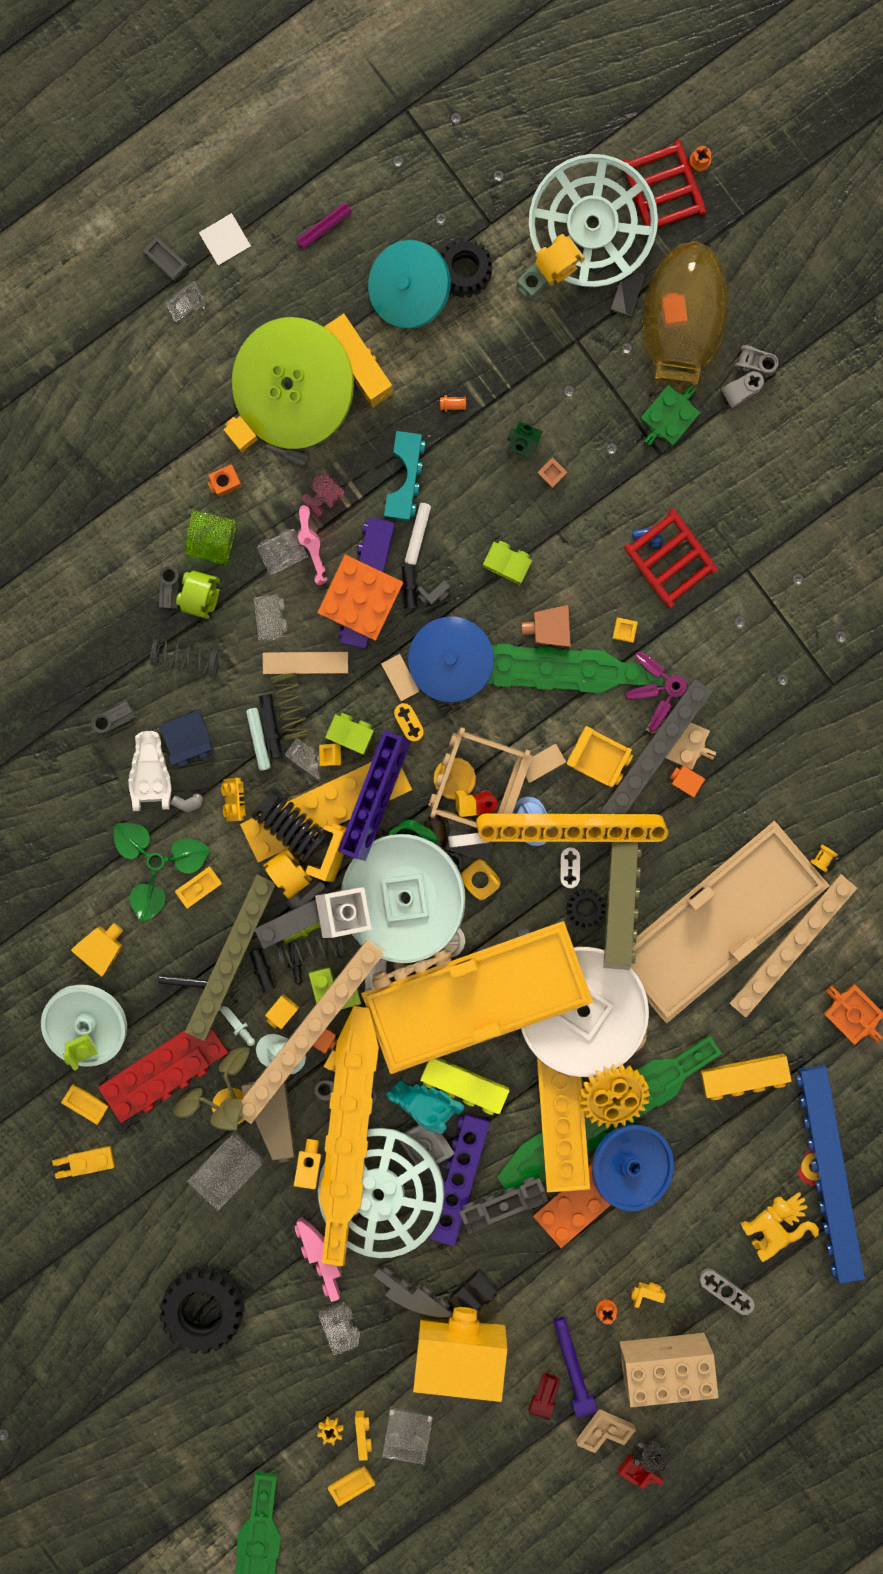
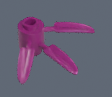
M637 652V660L655 677L659 678L662 676L666 680V684L663 687L652 684L632 689L626 693V698L640 699L657 696L659 691L664 690L669 694L666 701L662 700L659 703L650 721L649 730L654 732L671 708L669 702L672 697L682 696L686 692L688 685L682 676L673 675L668 677L663 673L665 670L660 664L646 654ZM674 682L680 683L678 690L672 688Z

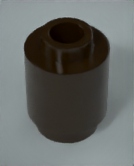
M441 816L428 817V821H424V827L434 832L437 837L438 846H445V820H441Z

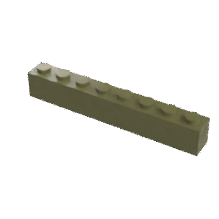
M256 875L185 1033L203 1041L207 1040L256 933L254 929L259 926L277 887L273 881Z

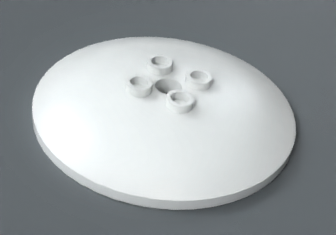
M574 947L593 999V1003L587 1005L590 1008L589 1015L581 1016L578 1014L577 1009L526 1026L521 1028L533 1053L549 1067L571 1076H597L595 1070L602 1073L603 1066L611 1070L612 1064L615 1065V1068H618L636 1052L644 1038L648 1025V1000L642 982L631 967L629 970L603 968L604 950L593 947Z

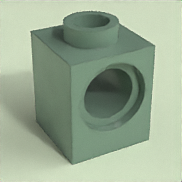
M534 263L517 280L516 286L518 287V293L526 299L528 297L532 301L549 283ZM534 279L538 285L531 288L527 286L526 281Z

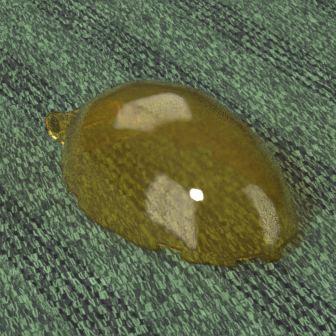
M698 241L678 244L662 259L649 284L643 307V338L651 360L657 365L655 379L662 377L690 381L698 385L700 370L710 362L722 342L728 321V287L723 266L713 250ZM662 365L695 369V372L688 373L661 368Z

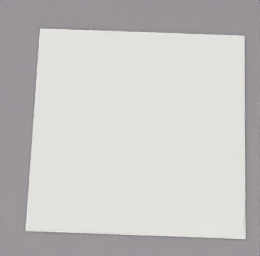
M232 213L199 232L218 265L251 246Z

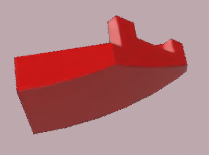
M632 1454L628 1455L617 1470L621 1476L634 1485H639L641 1489L646 1488V1485L655 1483L661 1485L664 1483L663 1478Z

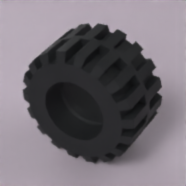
M463 238L461 242H459V239H456L454 244L449 243L446 245V250L443 249L441 255L447 263L450 272V293L452 295L457 293L458 297L463 298V295H467L469 298L474 293L476 295L480 294L481 289L485 290L492 274V258H490L488 249L485 250L482 243L478 245L475 239H472L471 242L468 241V238ZM469 258L478 265V271L472 277L462 278L454 273V263L459 259Z

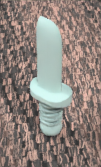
M223 1006L220 1011L234 1027L235 1031L233 1033L235 1036L240 1033L239 1035L244 1038L243 1040L247 1042V1045L253 1046L255 1040L246 1031L245 1028L248 1026L246 1022L242 1025L235 1014L228 1007Z

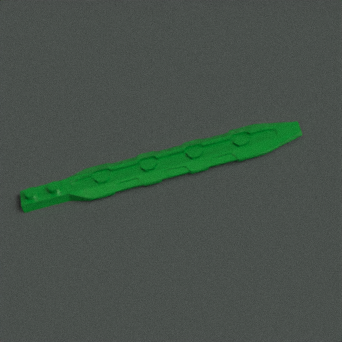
M511 644L491 645L494 653V666L487 684H494L499 687L526 686L544 690H553L555 688L579 690L580 692L603 693L619 684L641 686L656 684L658 687H663V677H655L642 664L620 662L607 652L601 650L583 649L582 651L559 650L555 647L540 646V648L514 647Z
M710 1035L675 1058L653 1059L637 1069L639 1074L644 1076L650 1094L647 1097L649 1103L644 1104L646 1110H639L640 1117L656 1106L660 1107L677 1096L687 1076L722 1054ZM585 1116L587 1153L597 1148L601 1140L609 1132L616 1129L613 1124H610L609 1128H606L604 1123L599 1127L596 1121L591 1123L590 1118ZM633 1116L632 1118L634 1122L626 1120V1125L634 1124L635 1120L639 1117ZM542 1133L537 1134L522 1144L497 1176L505 1190L512 1187L519 1188L523 1185L522 1181L534 1177L535 1180L540 1178L541 1182L546 1181Z
M256 1472L251 1515L238 1532L236 1574H275L281 1535L273 1518L277 1474Z

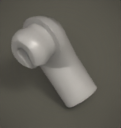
M194 794L193 797L184 800L175 795L171 805L185 812H191L202 806L203 797L200 794Z

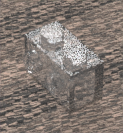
M342 1301L319 1311L318 1317L334 1356L358 1347L361 1335L358 1327H353L351 1322L353 1315L349 1306L345 1307Z

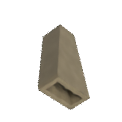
M285 1080L255 1118L272 1160L278 1159V1162L291 1161V1158L296 1154L287 1083ZM255 1082L243 1083L241 1087L244 1095Z

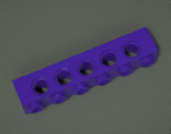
M385 730L383 731L338 852L366 861L411 740Z
M465 1112L464 1118L459 1117L456 1129L460 1130L458 1138H453L451 1145L454 1154L452 1159H447L445 1170L448 1171L446 1179L442 1178L444 1183V1205L440 1218L443 1215H449L452 1221L444 1224L439 1220L434 1231L430 1234L431 1240L451 1246L456 1244L462 1222L459 1211L463 1210L462 1206L467 1204L490 1124V1119L467 1112ZM468 1132H472L476 1136L472 1142L465 1141L463 1137ZM461 1153H467L470 1159L463 1163L458 1160V1156ZM459 1173L463 1175L464 1180L460 1183H455L452 1180L454 1174ZM454 1194L458 1197V1200L455 1203H449L446 1197Z

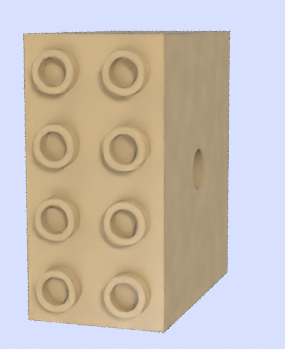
M704 1333L619 1342L624 1386L630 1407L718 1398L714 1354Z

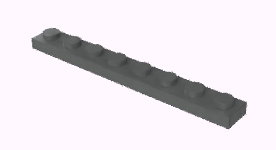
M693 680L598 814H625L711 695L713 692L711 689L698 680Z

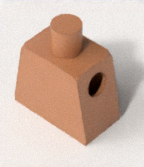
M568 605L534 612V622L521 623L522 635H535V644L570 647Z

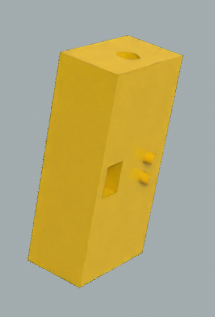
M345 314L324 326L344 347L352 366L354 381L371 407H375L393 395L392 384L375 361L376 357L371 355L372 351L370 348L367 349Z

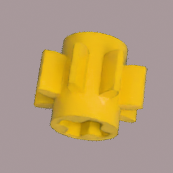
M327 1417L325 1423H319L318 1427L322 1430L318 1432L317 1437L324 1439L323 1444L329 1442L334 1446L336 1439L342 1440L343 1435L339 1432L343 1431L344 1426L338 1425V1418L330 1420ZM331 1428L334 1429V1432L327 1433Z

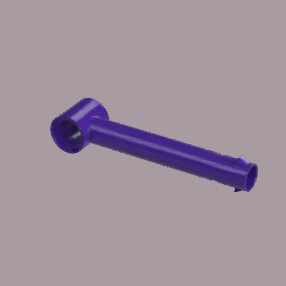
M556 1318L553 1320L576 1398L572 1400L576 1417L580 1419L594 1415L597 1412L593 1394L588 1395L566 1318Z

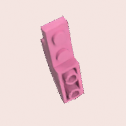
M303 1217L298 1218L295 1231L297 1237L302 1238L304 1244L301 1246L303 1256L308 1258L309 1263L318 1261L316 1268L318 1275H323L325 1284H322L325 1296H329L331 1302L339 1300L340 1291L335 1278L341 1276V1267L322 1263L323 1235Z

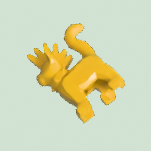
M800 1192L787 1201L782 1197H776L773 1205L767 1207V1210L761 1212L753 1221L741 1222L746 1235L759 1231L763 1232L764 1237L762 1239L755 1238L751 1241L755 1249H760L757 1254L762 1262L774 1256L788 1244L802 1238L807 1230H810L814 1237L819 1235V1228L815 1223L809 1221L800 1224L791 1233L787 1232L780 1223L785 1220L793 1226L792 1220L799 1222L796 1216H805V1213L800 1211L807 1209V1205H800L805 1201V1198L798 1199L801 1195Z

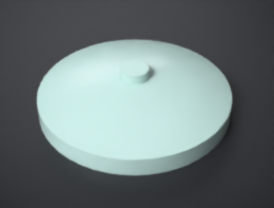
M73 985L58 991L49 1000L42 1013L41 1030L49 1048L63 1060L65 1043L89 1034L98 1049V1054L78 1062V1066H96L109 1061L119 1052L127 1035V1020L120 1004L109 993L94 986Z

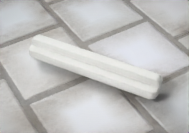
M420 503L405 558V563L408 565H416L431 509V506L426 503Z

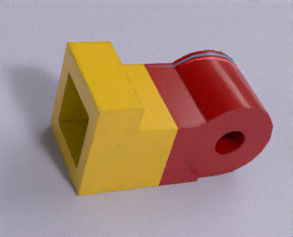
M464 790L455 791L456 812L460 817L492 813L498 806L497 799L490 791L484 790L474 795H467Z

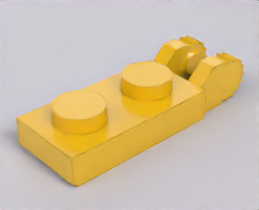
M111 1146L73 1153L67 1157L52 1160L54 1166L70 1163V1170H62L55 1173V1178L57 1179L115 1167Z

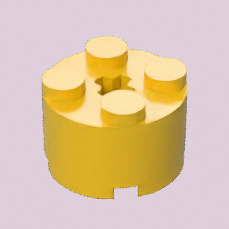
M564 234L555 238L554 244L548 249L544 247L536 253L535 265L551 286L554 285V280L559 283L578 269L575 265L579 261L582 264L585 260V257L571 238L565 237Z
M287 848L263 866L277 887L283 888L285 891L283 894L290 899L309 885L313 879L299 865L301 862L295 854H292Z

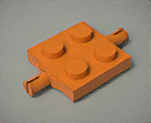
M855 984L841 994L832 985L827 988L825 992L834 1001L823 1014L854 1045L867 1035L876 1043L883 1039V1036L875 1030L877 1023L883 1018V1012Z

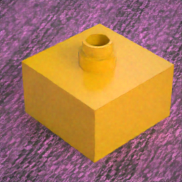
M466 1307L454 1308L453 1315L449 1319L421 1316L413 1392L502 1402L507 1357L505 1325L480 1323L477 1320V1311Z

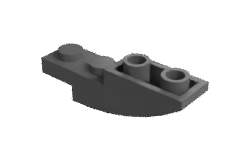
M379 1264L374 1270L373 1276L388 1287L385 1296L395 1303L428 1316L450 1318L452 1315L451 1304L442 1297L440 1299L433 1294L434 1291L425 1284L422 1286L418 1283L412 1289V1285L407 1280L397 1278L394 1275L395 1272L386 1265L383 1267Z

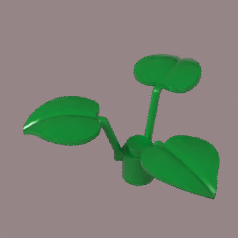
M117 823L114 827V842L118 852L123 857L131 860L137 858L141 852L147 857V865L152 870L150 886L139 884L130 893V904L140 921H147L155 917L162 910L166 901L164 890L160 887H154L156 871H160L164 867L165 862L175 861V867L180 872L185 874L194 873L204 864L210 853V848L198 840L180 839L171 847L174 857L163 858L159 853L149 854L143 850L150 843V836L145 827L135 823Z

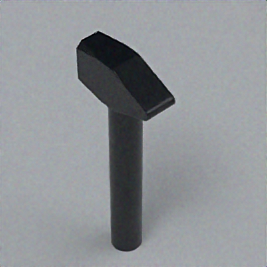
M159 975L158 979L160 984L205 988L208 980L166 975Z

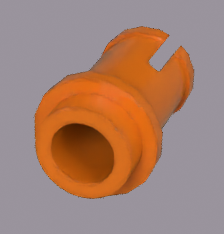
M444 395V397L440 398V411L466 410V396L447 397Z

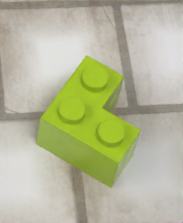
M342 712L340 716L335 714L325 738L366 755L375 731L371 730L373 726L361 720L359 724L352 722L353 717Z
M331 966L309 972L316 1003L335 980ZM359 987L341 1009L362 1003Z

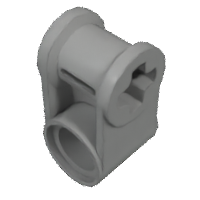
M748 345L741 346L740 350L742 352L739 361L735 364V368L749 373L758 372L763 377H769L775 373L778 367V358L774 354ZM769 361L773 364V368L770 370L765 369L762 363Z
M750 372L740 379L727 384L721 391L730 407L734 408L758 393L764 384V379L760 373ZM750 379L758 382L756 387L749 385Z

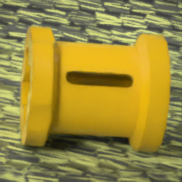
M821 845L818 855L810 863L820 870L827 872V867L833 857H837L838 854Z

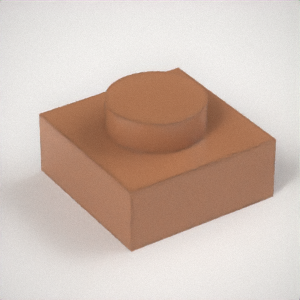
M553 457L537 472L551 488L568 473Z

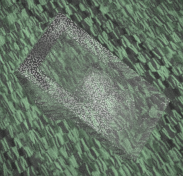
M192 281L165 303L174 322L183 320L195 310L205 309V300L195 281Z

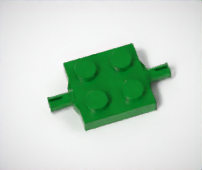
M667 385L640 417L651 431L643 440L644 443H647L646 445L651 446L658 437L673 446L701 413L689 401L690 397L697 391L692 385H689L683 394L676 392L671 386Z

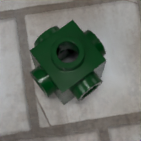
M519 422L516 429L511 428L507 440L511 441L508 450L513 451L517 455L532 459L543 431L529 424Z

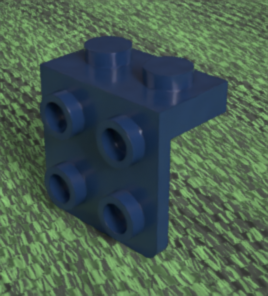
M197 711L162 724L160 727L171 755L169 757L171 765H178V768L190 764V759L198 757V760L210 756L209 752L215 750L202 716Z

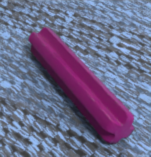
M343 203L298 237V245L305 249L350 215L352 211L348 204Z

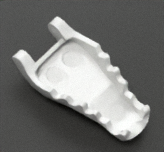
M143 731L135 736L136 752L129 774V791L133 811H140L141 802L162 801V809L167 810L170 807L172 787L170 775L161 750L160 736L154 731Z

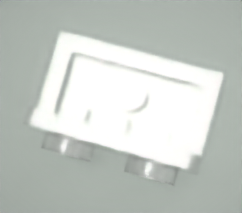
M295 529L284 530L278 537L272 540L266 539L257 547L270 576L308 557L304 546L299 542Z

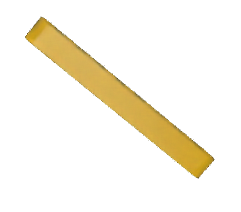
M482 814L476 820L479 837L487 842H661L668 836L665 821L662 816L657 814Z

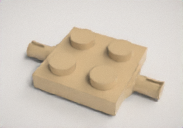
M690 723L665 758L691 770L701 755L713 760L716 752L705 748V741L710 731ZM658 727V728L656 729V731L651 732V733L656 734V732L658 731V729H659L660 727Z

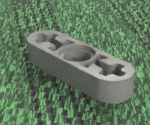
M707 1268L700 1273L699 1281L702 1287L738 1313L748 1315L754 1310L755 1304L751 1296L718 1272ZM706 1275L708 1277L713 1275L712 1278L716 1283H718L716 1291L714 1290L716 1286L713 1283L708 1282L706 1284V1280L704 1278ZM725 1286H730L733 1289L732 1295L729 1297L721 1295V1289ZM736 1296H738V1298L742 1301H746L747 1299V1303L749 1304V1306H744L741 1309L740 1303L737 1300H735Z

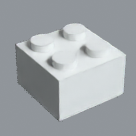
M364 887L315 896L323 938H333L372 930Z

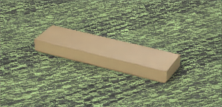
M348 652L263 653V674H349Z

